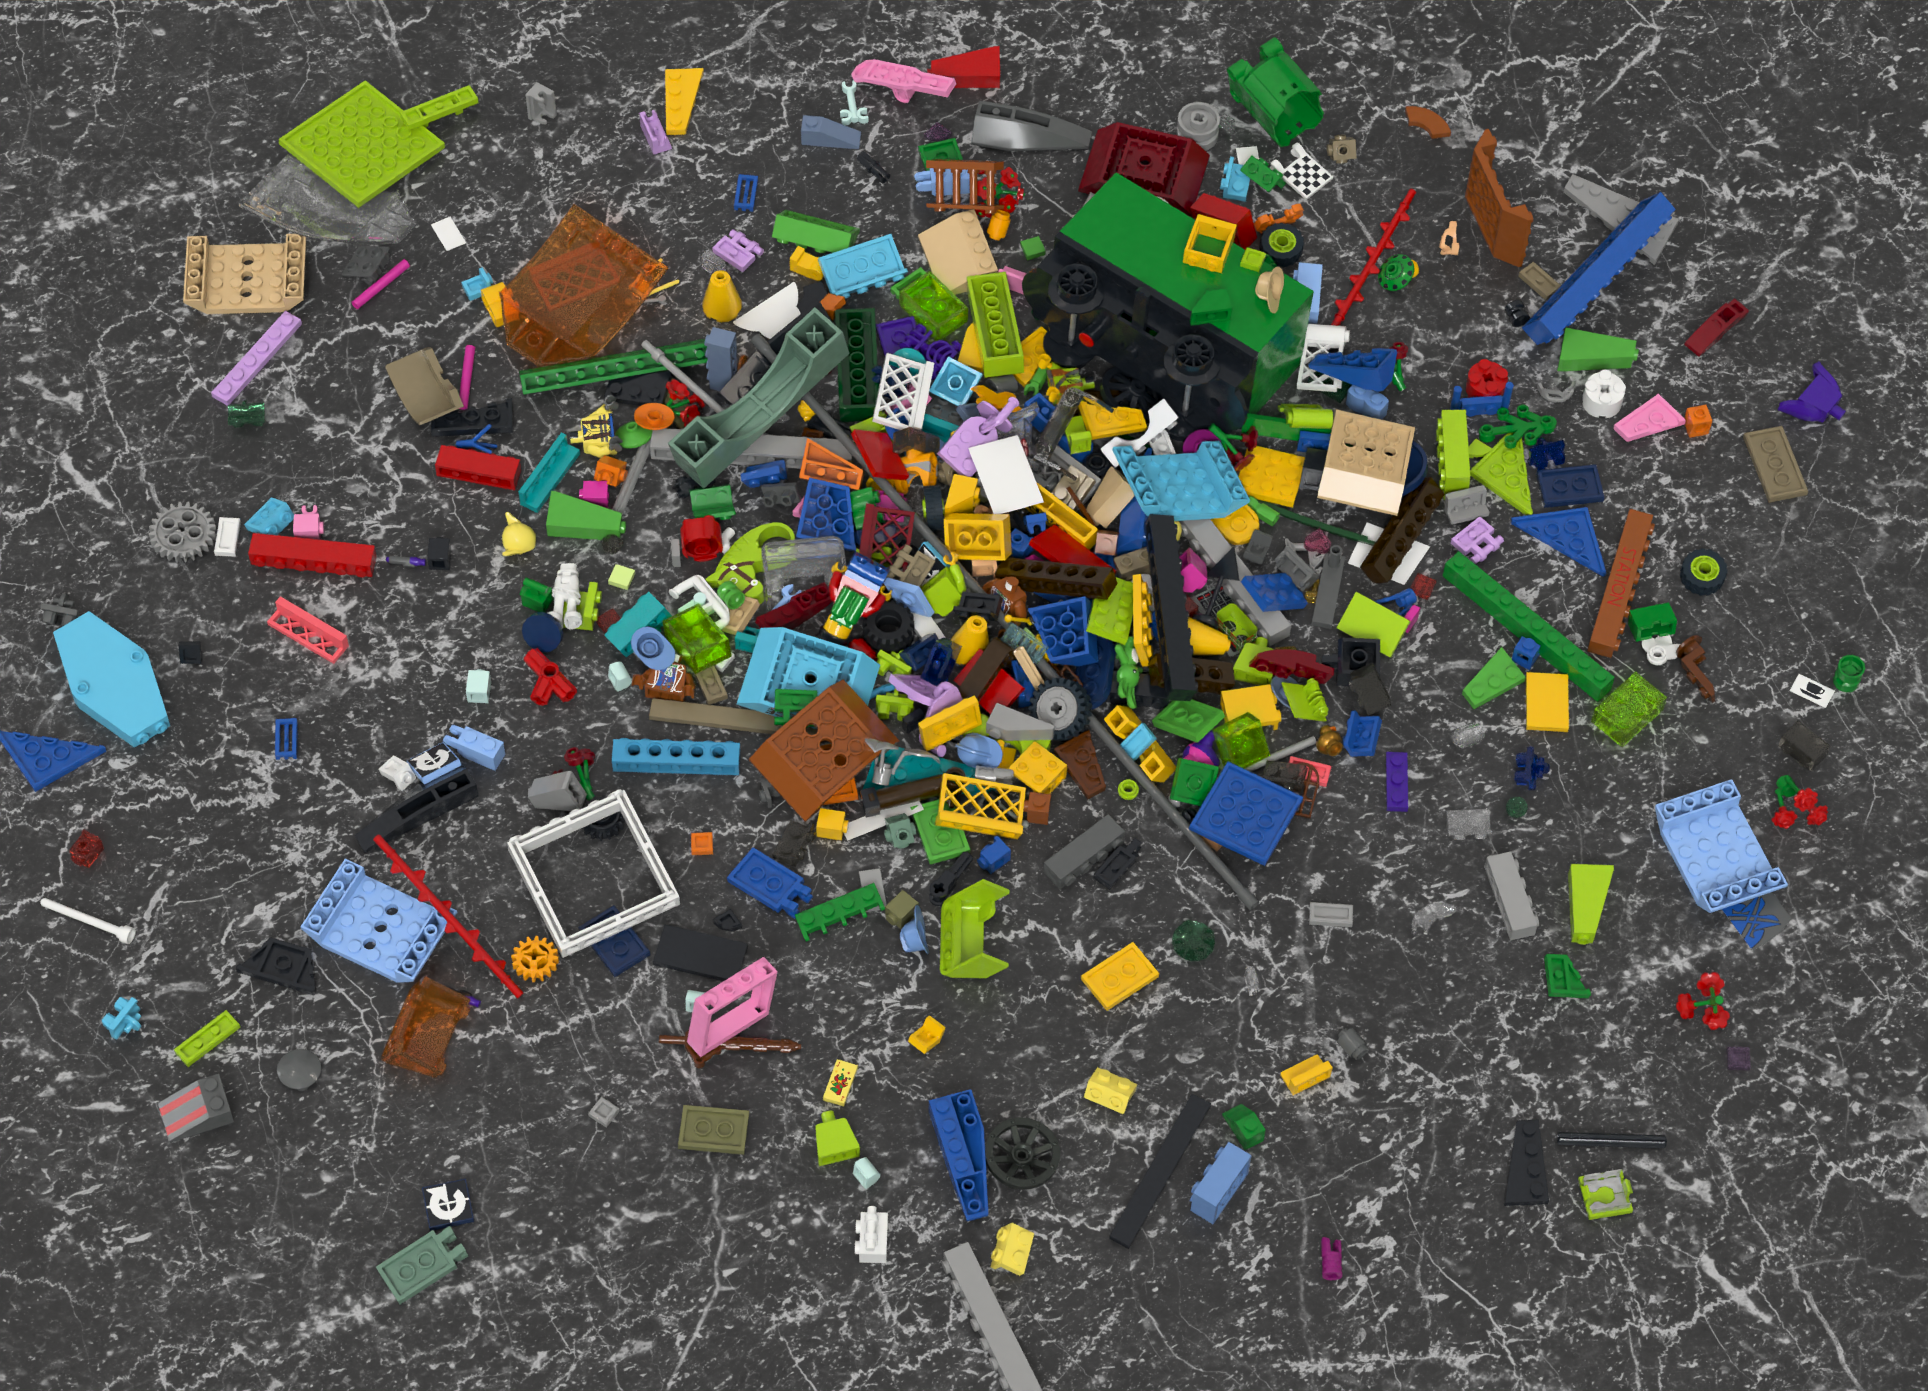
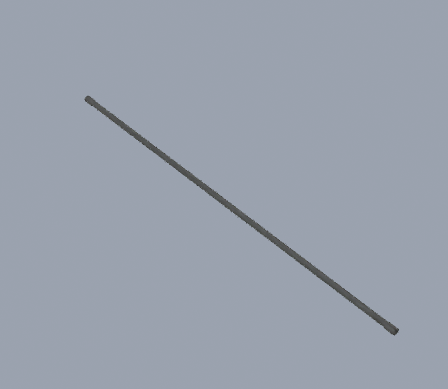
M756 334L751 339L752 344L773 364L777 354L760 334ZM807 392L802 397L805 403L899 510L915 512L886 478L872 476L857 445L810 392ZM915 512L913 526L942 557L947 555L949 560L952 561L951 552ZM957 561L956 564H959L965 584L970 591L987 594L961 563ZM1000 609L997 621L1019 646H1023L1026 649L1031 660L1049 680L1061 678L1012 621L1007 623L1004 620L1005 614ZM1093 714L1091 717H1088V720H1090L1088 725L1236 892L1238 898L1249 910L1257 907L1259 901L1248 888L1244 887L1201 836L1189 830L1190 824L1099 720Z

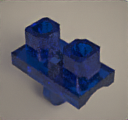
M1543 437L1538 438V445H1534L1529 449V459L1527 462L1529 466L1534 465L1537 470L1545 469L1550 460H1553L1555 465L1565 463V443L1563 440L1546 442Z
M1527 747V752L1516 754L1517 766L1526 768L1522 771H1515V782L1517 785H1527L1529 790H1535L1536 777L1543 778V774H1547L1550 771V765L1544 762L1545 759L1543 757L1538 758L1534 754V747Z

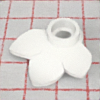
M1670 635L1642 640V648L1647 652V659L1651 664L1662 665L1667 660L1678 658L1676 650L1680 644H1672Z

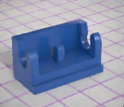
M1011 661L1012 677L1025 688L1017 698L1018 708L1032 706V703L1029 701L1030 698H1034L1035 695L1032 693L1035 689L1022 667L1019 666L1018 661Z

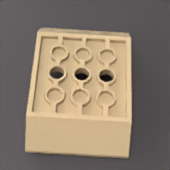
M306 233L286 234V243L209 245L207 236H187L183 302L205 314L271 313L290 310L304 300ZM247 260L253 261L250 265L243 264ZM246 276L253 277L249 281L242 280ZM245 292L252 293L249 297L242 296Z
M1335 409L1317 498L1397 516L1405 485L1415 427ZM1345 444H1352L1354 447H1348ZM1365 448H1370V449H1372L1373 451H1372V452L1367 451ZM1385 453H1391L1393 456H1388Z

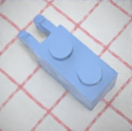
M930 168V171L916 173L914 177L919 182L916 184V189L924 192L931 191L932 195L936 196V172H934V168ZM945 169V172H943L944 196L953 195V173H951V169ZM962 170V173H960V194L970 193L969 173H967V170Z
M451 725L450 732L459 738L456 739L446 735L443 738V742L457 749L458 754L462 757L496 771L505 756L504 743L467 726L463 729L459 726Z

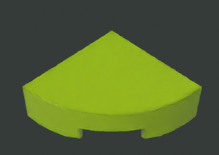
M1475 439L1468 447L1469 458L1484 457L1492 448Z

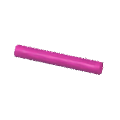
M403 259L351 302L352 305L359 309L410 267L409 263Z
M473 345L465 347L459 391L464 407L459 408L460 410L468 408L475 347Z

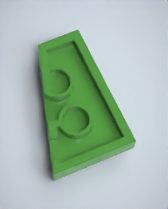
M1501 647L1463 689L1462 695L1472 708L1476 709L1525 682L1526 677Z

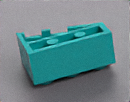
M648 592L646 595H642L631 609L625 611L622 618L616 624H612L608 628L605 636L627 657L634 652L631 647V639L636 630L642 627H652L661 632L660 628L668 622L672 624L677 620Z

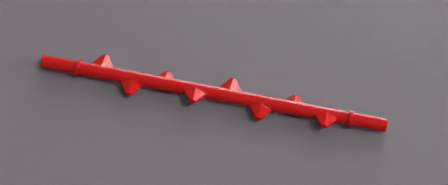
M1409 189L1404 200L1400 202L1399 208L1391 222H1381L1380 227L1384 230V234L1376 247L1367 246L1365 249L1370 258L1360 275H1350L1349 279L1354 286L1345 300L1336 299L1335 304L1339 311L1335 314L1331 325L1340 326L1353 301L1362 302L1364 300L1359 291L1368 275L1379 274L1380 270L1375 265L1384 248H1394L1390 237L1399 222L1410 220L1406 210L1409 209V205L1416 194L1414 189Z
M378 834L373 840L387 855L386 857L393 861L390 872L392 874L403 872L420 891L417 900L419 902L429 901L447 921L444 932L446 934L457 932L473 949L472 961H483L501 980V983L519 999L524 993L513 982L510 975L504 972L506 962L504 960L494 961L477 942L480 931L478 929L467 931L449 911L452 902L450 900L440 901L423 883L426 872L424 870L413 871L396 853V850Z

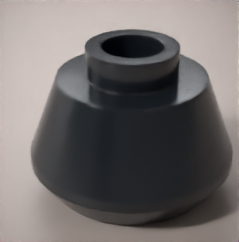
M1094 452L1084 458L1083 466L1097 477L1102 478L1110 468V461L1104 454Z

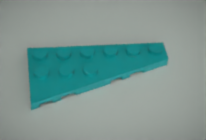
M899 747L898 750L890 749L885 753L884 762L891 764L890 768H893L905 748ZM908 755L902 759L895 771V775L891 774L889 785L885 786L872 782L875 771L874 760L863 789L875 787V790L890 787L946 773L952 767L961 768L965 773V777L975 779L976 768L938 757L941 760L939 764L931 757ZM969 784L965 787L971 796L980 792L976 785ZM989 788L986 790L987 794L992 790L996 791V788Z

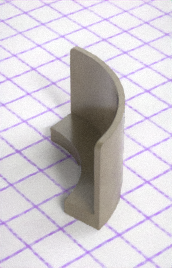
M426 347L386 364V371L399 398L418 425L425 424L464 407L457 389L448 379L444 380L442 378L443 370L431 347Z

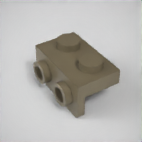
M1147 547L1114 558V564L1118 569V578L1131 582L1133 575H1150Z

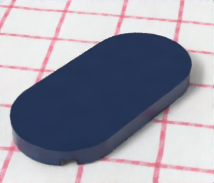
M1098 635V662L1076 666L1075 672L1079 676L1083 688L1086 689V694L1091 698L1089 700V703H1092L1090 710L1101 706L1110 694L1116 654L1114 649L1115 643Z

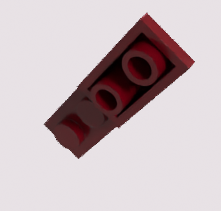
M1735 298L1729 303L1726 302L1690 336L1684 345L1700 357L1722 339L1728 330L1746 317L1749 310Z
M823 582L792 596L789 603L756 617L755 623L759 628L784 627L792 630L815 616L832 602L829 587Z
M1269 650L1258 653L1249 662V667L1273 674L1279 678L1287 679L1291 674H1295L1297 677L1314 678L1319 684L1324 685L1334 675V668L1317 663L1315 654L1298 650Z

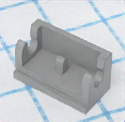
M536 82L525 95L528 119H533L541 124H547V121L541 118L543 115L553 119L557 116L554 91Z

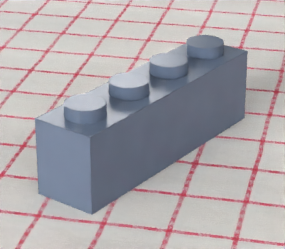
M713 327L711 333L706 335L704 343L707 346L705 357L708 358L706 369L709 370L707 380H709L710 389L721 391L738 372L736 332Z

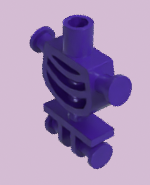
M917 324L915 330H912L905 337V342L900 343V348L912 347L917 351L920 349L926 352L924 355L926 362L934 363L931 380H935L947 358L955 359L962 346L956 340L951 345L944 340H938L929 345L926 342L930 339L933 332L929 330L924 336L927 332L926 327L922 324Z

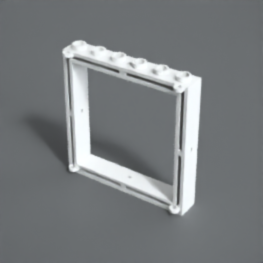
M619 789L612 792L603 800L592 801L585 808L572 810L565 817L554 818L549 824L542 827H534L529 833L514 836L507 842L508 851L562 958L680 905V897L625 790ZM620 811L663 894L566 937L525 853Z

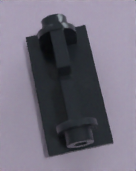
M686 475L675 480L676 483L672 487V489L678 488L676 494L679 499H685L690 496L689 490L695 489V485L698 488H702L691 477L687 478ZM715 479L706 487H712L713 483H716Z

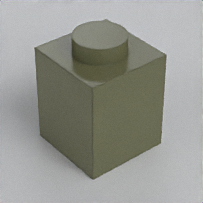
M902 890L885 906L886 920L891 925H896L902 929L915 916L914 909L916 905L919 906V903Z

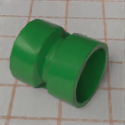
M1846 655L1839 660L1833 677V684L1838 690L1853 692L1859 687L1865 671L1863 660L1855 655Z

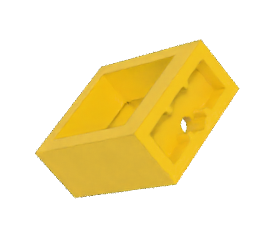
M1198 214L1184 250L1183 263L1222 274L1235 238L1237 225ZM1201 234L1226 241L1221 257L1193 250L1198 235Z

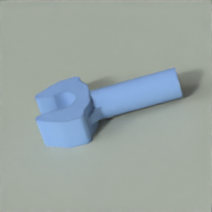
M793 584L781 589L783 598L772 610L789 603L791 597L795 596L789 595L793 591Z

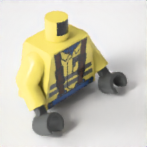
M608 395L604 400L605 404L586 418L581 419V431L570 432L571 443L583 442L584 453L602 458L604 455H617V452L622 450V446L619 444L623 441L618 436H615L613 414L610 412V409L616 410L619 407L618 403L615 402L616 397Z

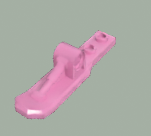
M875 59L865 60L856 66L851 74L856 83L867 82L891 88L896 99L903 103H908L916 91L948 97L956 85L955 78L925 73L915 67Z

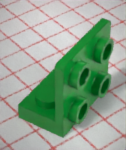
M730 484L689 490L694 518H703L710 515L714 518L719 517L720 520L732 518L731 515H736Z

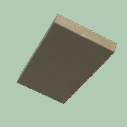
M1783 426L1744 433L1745 444L1769 503L1808 494V489Z

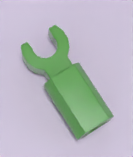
M1047 367L1046 369L1037 368L1030 380V384L1024 387L1025 396L1029 391L1034 392L1033 396L1039 393V390L1047 380Z
M1250 496V502L1247 505L1257 514L1259 519L1270 526H1274L1279 519L1280 513L1264 503L1260 504L1254 497Z

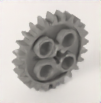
M179 502L178 507L170 504L171 509L168 510L164 507L163 514L156 513L158 519H152L153 525L149 526L150 542L152 547L154 546L155 552H160L161 557L167 556L168 561L175 557L176 563L179 562L180 558L187 562L188 557H191L194 561L196 554L202 557L201 551L208 552V545H213L212 539L216 538L215 532L217 531L214 518H211L210 512H206L204 507L199 509L197 503L190 507L189 502L185 506H182V503Z

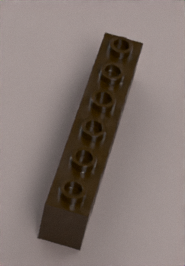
M1432 477L1425 478L1415 490L1406 495L1399 506L1397 516L1393 515L1361 564L1360 568L1373 584L1388 583L1392 579L1393 573L1401 565L1404 556L1412 548L1415 539L1421 534V530L1430 520L1432 513L1440 505V501L1445 494Z
M1018 558L1003 560L994 573L995 577L1000 579L1011 576L1016 577L1019 580L1018 586L1026 592L1075 597L1086 596L1087 598L1108 600L1118 584L1113 568Z

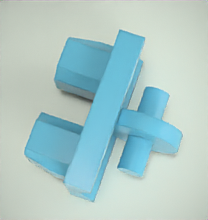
M119 997L115 1002L114 1008L120 1013L116 1017L108 1013L102 1019L103 1026L110 1031L111 1037L116 1040L123 1031L129 1033L131 1029L139 1031L141 1028L138 1022L141 1018V1015L138 1013L140 1008L136 1004L138 1001L135 998L131 997L128 1000Z

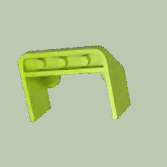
M982 879L944 901L941 908L940 972L942 975L950 978H988L1009 967V963L983 953L984 922L994 916L996 911L995 901L1008 895L1009 889Z

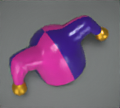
M1213 730L1209 731L1198 743H1190L1184 749L1182 758L1219 766L1220 760L1212 745L1214 740H1217L1220 744L1225 743V735H1219Z

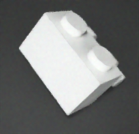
M869 1206L867 1212H861V1220H856V1233L860 1234V1241H855V1254H859V1262L886 1263L888 1213L876 1212L875 1206Z

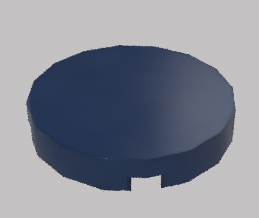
M536 612L523 623V638L533 649L538 648L541 652H550L556 649L563 639L562 626L559 621L556 622L551 614Z

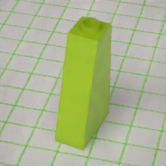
M1571 864L1568 872L1571 942H1577L1582 945L1593 943L1614 871V865Z

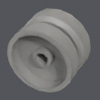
M1204 102L1187 104L1180 110L1178 115L1177 136L1193 139L1205 151L1211 149L1218 141L1220 124L1218 111L1212 105Z

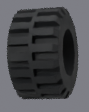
M891 600V602L885 601L879 611L867 618L864 617L863 639L874 651H877V654L880 650L891 654L892 651L899 653L901 650H905L906 647L912 645L914 640V616L910 613L908 607L904 608L903 603L896 604L894 600ZM890 624L899 629L894 632H883L878 628Z

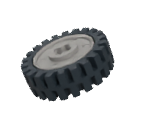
M1052 678V680L1044 681L1045 684H1040L1038 686L1039 689L1034 690L1032 693L1035 696L1030 698L1029 701L1032 703V706L1028 707V711H1031L1029 716L1055 726L1053 740L1065 741L1079 736V732H1084L1086 729L1084 726L1090 722L1088 717L1092 716V712H1090L1092 703H1089L1091 698L1086 694V689L1082 688V685L1065 678Z

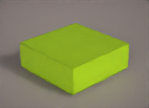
M1247 247L1240 267L1260 272L1266 253Z

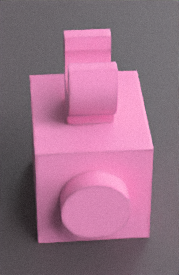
M303 505L302 514H294V537L320 540L321 534H324V522H320L316 505L313 506L312 512H307L306 506Z

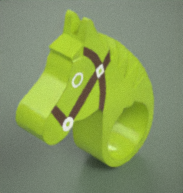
M773 522L750 530L730 547L719 562L715 573L707 577L705 581L711 588H719L722 583L732 581L746 597L757 599L762 604L765 600L764 590L761 582L756 580L755 574L786 566L795 558L797 547L792 529L783 523ZM772 537H782L790 542L789 546L779 553H767L761 549L762 544Z

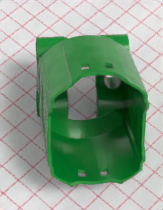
M1273 37L1259 47L1260 62L1256 66L1252 67L1247 60L1240 59L1227 68L1230 93L1237 103L1243 104L1279 147L1290 146L1291 140L1305 130L1315 129L1323 119L1324 112L1319 101V96L1322 93L1291 57L1284 52L1280 41ZM1299 122L1302 125L1300 128L1296 125ZM1289 130L1291 134L1288 135L1285 131Z

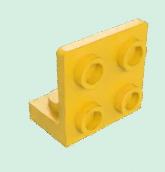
M1033 742L1008 768L1013 770L1016 778L1033 789V792L1051 794L1067 775V764L1037 742Z

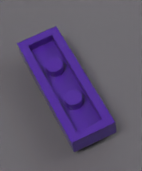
M1386 752V811L1407 812V753Z

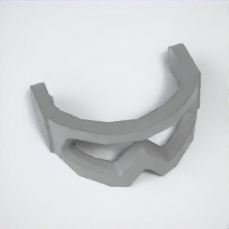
M1572 375L1568 376L1571 386L1563 392L1543 388L1541 383H1537V389L1540 395L1548 401L1554 403L1564 402L1573 395L1576 381H1574ZM1548 393L1558 394L1561 397H1551Z

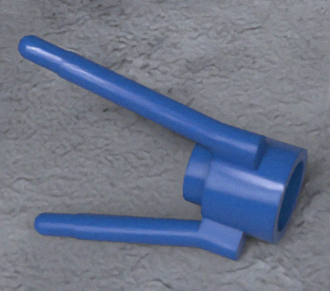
M1408 588L1375 602L1382 604L1395 600L1400 608L1404 607L1399 613L1400 616H1403L1410 610L1412 604L1417 602V597L1414 591Z

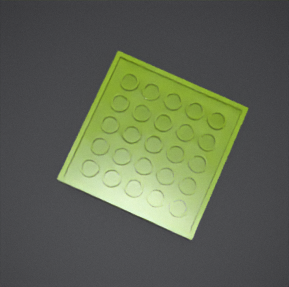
M363 81L279 138V145L358 208L445 148V143L423 125L408 130L400 118V112L404 110L367 81Z

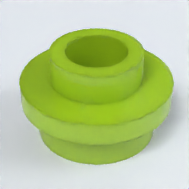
M1131 779L1122 781L1118 786V794L1125 800H1132L1139 793L1138 785Z

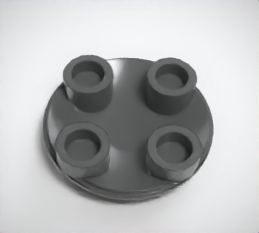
M295 1049L286 1053L280 1059L277 1066L279 1080L285 1086L297 1089L298 1091H305L314 1084L322 1070L319 1058L313 1052L306 1049Z

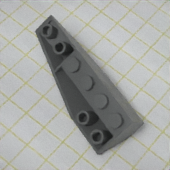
M979 100L971 145L1006 151L1089 149L1092 131L1034 110Z

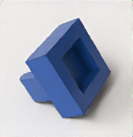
M1046 513L1023 517L1024 525H1026L1029 534H1034L1033 527L1035 525L1040 527V532L1045 531Z

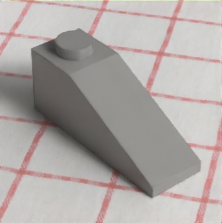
M996 703L986 722V733L992 738L1004 741L1052 740L1054 737L1055 726L999 703Z

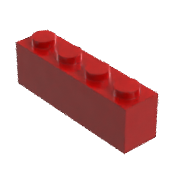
M441 445L435 463L437 476L510 490L516 489L521 474L520 459L511 456H498L494 453L477 452L473 449H461L451 445Z

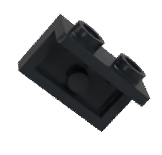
M963 591L959 606H954L953 611L958 615V618L965 621L975 615L981 616L987 623L989 621H997L1003 598L1000 595Z

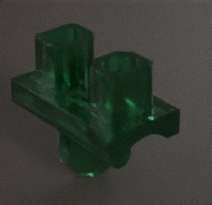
M242 400V404L228 405V424L233 425L235 428L250 423L255 426H262L265 422L264 402L247 403V400Z

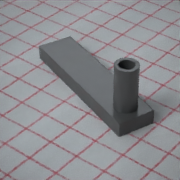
M1339 545L1331 546L1330 552L1325 553L1312 626L1332 629L1345 563V556H1341L1342 548Z

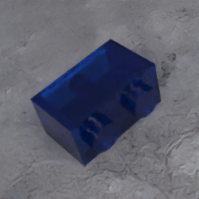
M946 638L936 640L920 678L935 686L945 681L948 682L962 646Z

